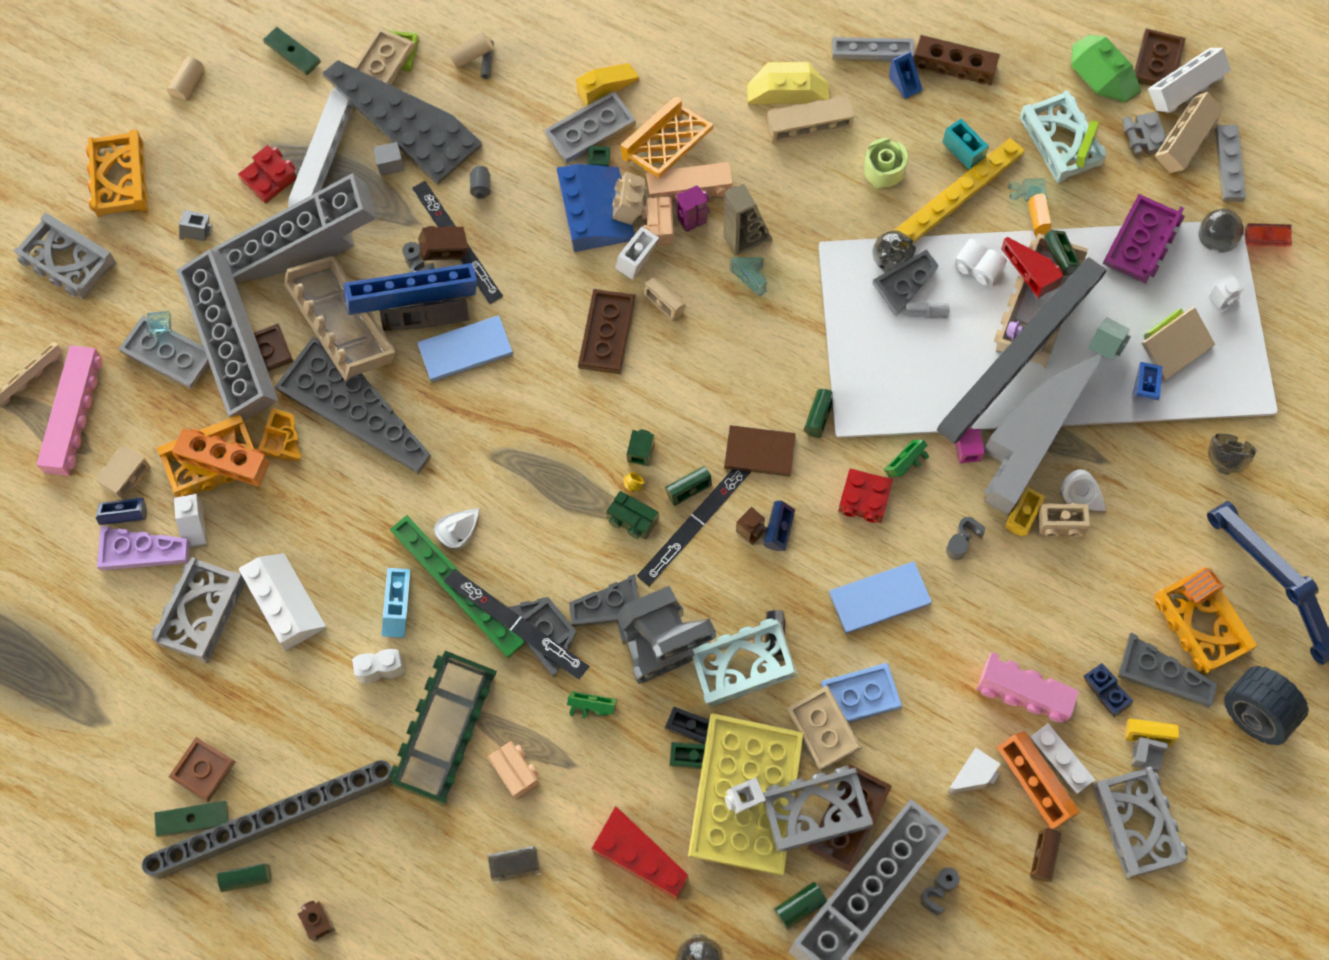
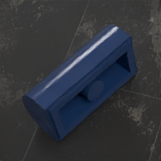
M144 498L102 502L98 505L96 520L99 525L146 520L147 508Z
M782 500L773 502L763 543L766 548L775 551H786L795 509Z

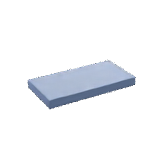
M499 315L417 342L431 382L513 355Z
M914 561L829 591L845 634L923 608L932 603Z

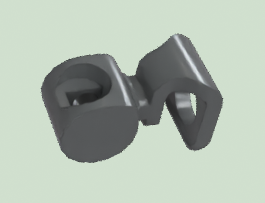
M409 242L404 245L402 253L407 265L410 267V272L435 269L434 263L425 267L420 246L417 243Z
M972 517L963 518L957 529L958 534H954L949 540L946 547V553L949 558L960 560L965 556L968 549L967 541L972 537L966 528H969L980 538L983 537L985 527Z
M953 868L942 869L934 880L936 888L928 887L922 892L920 896L921 905L937 916L943 914L946 911L945 908L935 904L929 898L934 896L942 899L944 892L953 891L960 881L958 872Z

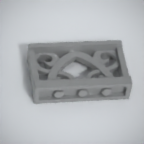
M45 213L40 218L42 221L18 248L16 247L13 250L18 256L17 261L25 267L31 266L33 271L39 276H47L49 281L56 287H64L65 291L72 297L78 296L84 300L86 294L108 268L112 269L117 262L109 251L48 213ZM48 232V234H47V236H46V240H45V241L41 240V239L46 235V233ZM60 239H64V240H65L64 243L61 244V245H56V244H54V243L59 244L58 242H59ZM74 245L73 258L76 263L66 266H55L53 249L65 250ZM35 246H44V249L37 248L34 250V252H39L38 257L30 256V252ZM85 252L86 255L81 257L83 260L80 261L79 254ZM96 264V266L91 271L88 270V268ZM84 271L86 274L84 280L80 284H74L72 278L78 277L80 280V272Z
M191 557L189 563H186L183 567L180 582L173 588V596L170 602L163 609V617L160 623L153 629L152 640L159 646L208 663L246 583L243 576L237 572H231ZM199 572L208 573L210 578L209 585H205V580L202 577L199 583H194ZM215 575L228 579L227 584H215ZM212 593H214V598L220 597L217 604L212 603ZM206 595L207 604L213 611L211 617H202L191 625L187 616L186 605ZM207 624L205 631H201V627L195 631L199 625ZM176 626L177 631L173 633L174 635H179L183 631L186 633L180 639L173 641L168 638V634L171 628ZM190 637L197 644V648L195 650L182 644Z
M841 767L836 769L834 774L827 776L825 772L818 773L812 776V780L803 782V779H796L790 781L789 786L782 788L779 785L770 786L763 793L766 799L763 803L777 853L869 829L873 825L856 768ZM841 781L849 783L852 787L850 797L844 801L840 797L843 796L845 788L842 791L836 789V784ZM829 784L828 790H827V789H824V788H822V787H819V786H823V785ZM802 791L797 799H795V797L792 795L793 793ZM811 794L819 796L834 805L825 816L823 828H819L812 818L799 815L801 807ZM786 798L788 800V805L780 806L785 811H791L790 815H781L775 811L774 802L776 799ZM855 798L861 814L860 818H857L847 805ZM839 809L841 812L836 815L840 817V822L835 823L831 820V815ZM777 820L788 821L786 838L781 837ZM797 821L809 823V830L802 831L801 825L803 823L796 824Z
M1152 767L1111 779L1101 780L1092 786L1126 880L1181 864L1187 860V848L1184 842H1180L1177 834V822L1170 816L1168 799L1165 795H1162L1159 787L1161 785L1160 778L1157 772L1153 771ZM1136 780L1146 783L1148 793H1141L1140 787H1138L1135 791V796L1131 795L1132 783ZM1126 783L1125 793L1110 791L1109 787ZM1124 803H1127L1126 814H1119L1117 807L1121 806L1124 809ZM1133 805L1146 811L1154 818V824L1147 840L1137 831L1124 829L1123 824L1131 817ZM1162 828H1163V831H1164L1165 835H1160V834H1161V831H1162ZM1129 838H1137L1142 846L1140 847L1138 842H1136L1135 846L1130 845ZM1166 842L1170 846L1171 855L1165 859L1161 858L1153 852V846L1158 851L1165 852L1161 844ZM1147 853L1156 862L1143 867H1139L1137 863Z

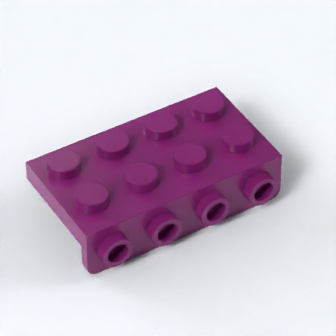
M1138 194L1102 264L1143 283H1147L1150 276L1155 277L1160 267L1156 265L1158 259L1163 261L1168 251L1165 245L1167 243L1171 244L1177 233L1173 231L1175 226L1180 228L1185 218L1182 215L1184 208L1180 206L1177 211Z

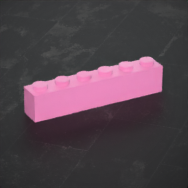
M71 345L69 347L37 461V466L44 473L70 476L71 469L75 467L76 451L81 445L80 436L82 429L85 428L87 423V411L92 405L91 396L93 389L97 386L98 370L101 369L103 364L102 357L95 348Z

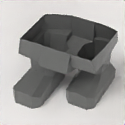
M670 586L625 604L616 616L622 643L628 644L633 659V673L638 684L645 683L693 661V656H695L694 648L716 638V631L710 619L682 623L681 618L683 617L684 608L678 602Z

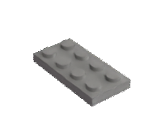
M613 91L545 129V135L567 164L587 153L590 146H599L635 126L636 120Z
M144 315L118 349L122 354L191 390L210 364L204 346Z

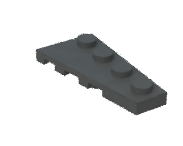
M1131 632L1129 634L1117 677L1208 708L1212 706L1217 683L1192 668L1185 667L1172 656H1167L1160 652L1154 645L1140 640L1139 636Z

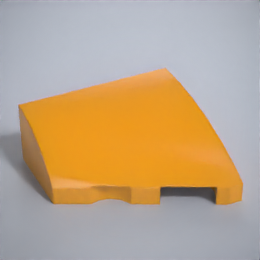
M272 408L258 450L267 456L300 461L301 453L299 452L298 436L295 431L294 415Z

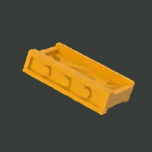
M134 129L129 130V133L98 138L88 137L86 154L89 158V163L86 166L90 175V180L87 181L88 189L91 193V198L88 199L90 210H94L97 217L133 210L147 211L144 143L138 130ZM126 145V146H123V147H121V148H119V149H117V147H116V146ZM110 147L114 150L112 154L104 150L106 154L102 157L99 156V151L102 148ZM121 158H124L125 160L127 158H131V160L128 163H124ZM117 161L124 169L132 170L131 173L125 175L120 180L118 186L104 177ZM127 181H132L131 186H127L125 183ZM116 194L113 202L102 203L101 198L103 195H108L107 201H109ZM121 197L130 198V200L121 201Z
M241 415L199 430L205 436H218L229 444L237 442V434L242 433L246 444L241 445L250 451L255 449L247 425ZM177 440L157 447L173 494L176 497L210 491L224 482L230 483L236 480L177 460L172 453ZM206 446L199 448L198 452L203 451V448H205ZM176 459L182 466L174 473L170 461ZM246 460L240 461L238 465H243ZM185 470H188L184 475V480L186 481L187 478L191 477L193 481L183 485L179 484V476Z
M1207 567L1159 590L1154 596L1155 606L1160 612L1164 613L1169 628L1176 632L1180 639L1181 647L1184 651H1188L1192 658L1193 666L1203 676L1247 655L1258 646L1222 590L1207 600L1210 604L1209 607H1205L1195 601L1191 602L1184 593L1183 583ZM1178 593L1187 598L1188 601L1176 599L1175 601L1180 604V607L1176 608L1172 604L1170 596ZM1194 607L1201 612L1215 613L1218 619L1213 626L1214 636L1201 633L1192 628L1191 621ZM1223 625L1227 633L1221 631L1222 637H1220L1219 626ZM1236 645L1239 649L1225 656L1224 646ZM1214 646H1218V659L1215 661L1208 660L1203 649H1208L1212 655L1215 650Z

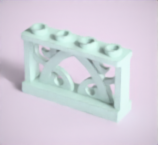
M1068 91L1034 105L1028 104L1023 106L1020 120L1057 183L1063 182L1066 178L1103 165L1106 150L1095 138L1090 151L1092 158L1087 159L1084 168L1078 167L1076 164L1069 167L1066 166L1072 159L1075 162L1077 161L1076 153L1079 152L1081 142L1089 126L1086 116L1080 112L1075 98ZM1062 106L1066 114H1062L1059 109L1056 116H1054L1052 110L1055 107ZM1047 111L1048 115L1037 116V114ZM1049 124H1050V125H1051V131L1047 132L1044 127L1049 128ZM1056 125L1067 128L1075 133L1074 143L1071 148L1061 142H1052L1051 138L1055 133ZM1057 148L1063 149L1062 153L1059 154Z
M766 619L760 623V626L754 628L751 626L744 627L738 631V634L732 636L729 634L722 635L717 638L716 642L703 644L693 650L695 653L693 661L707 705L713 707L798 676L782 625L778 620ZM771 633L776 636L777 643L771 651L767 652L766 649L770 646L771 640L769 639L767 643H763L762 637ZM739 649L748 650L760 656L752 666L751 678L746 679L739 671L728 669L732 658ZM780 649L786 665L782 667L773 657ZM715 654L717 656L716 661L710 663L714 666H719L718 670L711 671L705 668L704 660L708 655ZM766 660L768 663L762 665L766 667V672L761 674L758 672V667ZM707 675L716 676L715 691H711ZM726 675H736V683L730 684L729 680L732 677H726Z

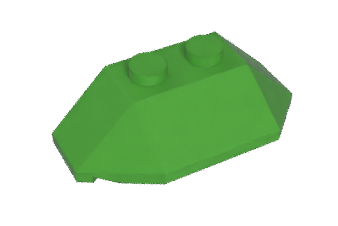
M1087 35L1073 44L1071 67L1096 94L1125 103L1141 92L1133 65L1106 36Z

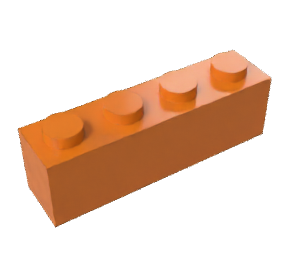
M1025 731L1014 734L997 746V749L1051 829L1063 825L1080 813Z

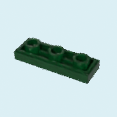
M279 27L274 28L263 39L264 44L306 75L321 63L319 57Z
M219 801L154 812L155 835L163 837L212 829L229 822L228 802ZM195 816V821L190 823L191 817Z

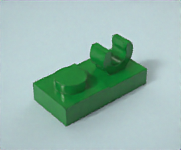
M912 440L883 470L888 476L901 477L909 471L911 464L915 467H920L919 455L923 459L929 458L928 453L923 451L928 445L924 440Z
M571 691L568 696L567 705L572 706L569 712L570 716L573 717L575 709L579 708L583 711L582 718L585 719L588 715V709L595 711L596 714L601 716L613 714L616 709L617 699Z

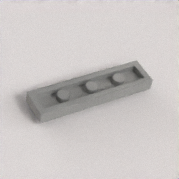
M833 37L832 59L892 60L910 51L914 60V39Z
M1217 125L1215 134L1222 201L1244 202L1246 194L1238 125Z

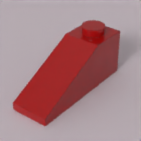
M1009 237L1004 238L1001 250L1037 298L1060 287L1063 272L1058 265H1055L1051 259Z

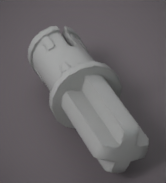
M927 301V303H907L905 312L908 316H926V318L930 316L949 317L950 305L949 303H930V301Z

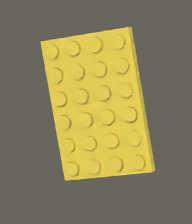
M713 713L710 715L688 857L784 875L787 851L777 853L764 803L762 802L735 814L734 809H728L725 803V796H727L726 791L753 778L757 779L763 793L770 786L779 785L780 788L789 786L790 781L797 779L803 732ZM739 794L738 796L741 802H744L745 797L742 794ZM786 798L776 799L774 802L775 811L781 815H790L791 811H785L780 806L788 805V800ZM777 820L781 837L786 838L788 821Z

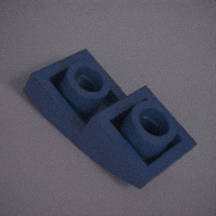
M1103 663L1084 675V679L1113 717H1116L1133 705V700L1117 684L1118 679Z

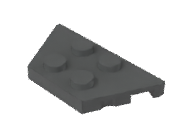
M549 597L540 598L534 602H521L520 605L508 607L569 651L577 632ZM525 641L527 646L554 678L561 666Z

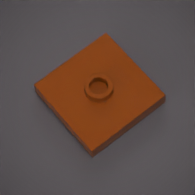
M195 737L169 775V778L209 802L236 761Z

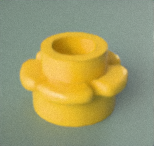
M630 472L628 476H624V486L631 492L643 489L644 479L639 474Z

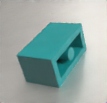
M962 118L945 129L942 143L969 170L986 157L989 145Z

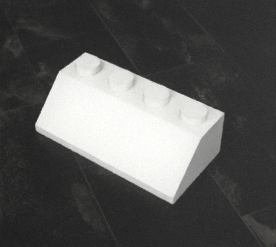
M284 553L258 557L239 568L278 641L286 651L327 628Z

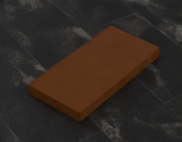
M593 289L578 362L579 369L621 374L636 299L634 294Z

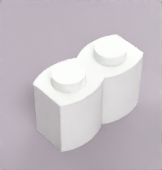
M970 239L957 256L955 266L961 273L973 275L980 284L992 286L1005 268L1007 259L1001 254L988 249L978 241Z
M385 649L376 655L365 653L352 659L354 675L361 683H373L381 678L394 679L405 674L403 657L397 649Z

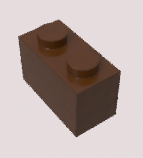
M423 227L418 237L423 261L463 260L469 249L464 227Z

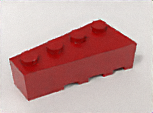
M615 806L592 846L593 853L671 898L678 900L689 880V875Z

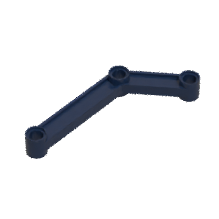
M1225 501L1207 512L1208 521L1215 529L1222 528L1285 588L1288 599L1297 606L1313 644L1310 647L1312 657L1320 665L1329 662V627L1315 596L1319 592L1315 581L1309 576L1302 577L1238 517V511L1231 502Z

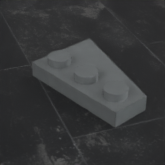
M926 249L873 279L872 284L895 316H897L936 272L939 265Z
M633 574L628 579L618 583L615 582L603 590L592 592L570 602L571 625L578 627L617 622L616 616L622 607L638 599L636 575Z

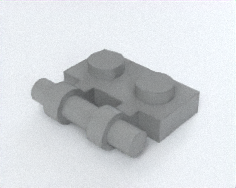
M1157 112L1138 115L1135 119L1136 123L1132 122L1130 116L1123 118V130L1125 134H1128L1129 146L1134 151L1135 156L1143 153L1142 148L1146 149L1147 155L1157 153L1166 139ZM1139 132L1142 139L1138 138L1136 133Z

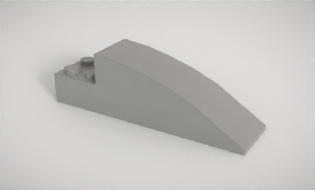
M352 173L217 245L213 250L226 256L235 283L286 272L287 269L337 255L354 247L351 236L352 231L377 219L367 184Z
M1097 354L1053 376L1027 396L1002 421L984 448L985 454L1002 463L984 492L988 495L984 501L985 503L1006 515L1010 513L1101 360L1102 355Z
M910 799L796 939L788 952L797 960H848L946 836L949 829Z

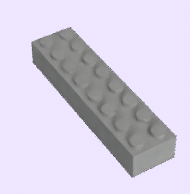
M209 249L177 269V273L228 417L232 418L241 415L244 421L278 402V398L226 256Z

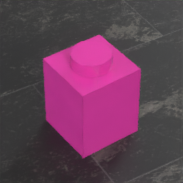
M970 428L956 443L959 464L982 461L984 448L980 428Z

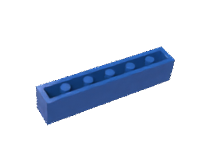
M472 263L345 282L344 299L348 315L476 295L477 279Z

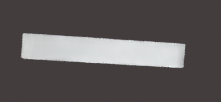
M336 88L331 90L291 191L288 207L322 189L354 106Z

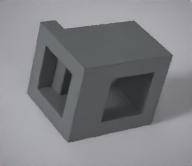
M184 210L179 222L180 240L190 238L205 241L206 236H211L213 224H210L208 214Z

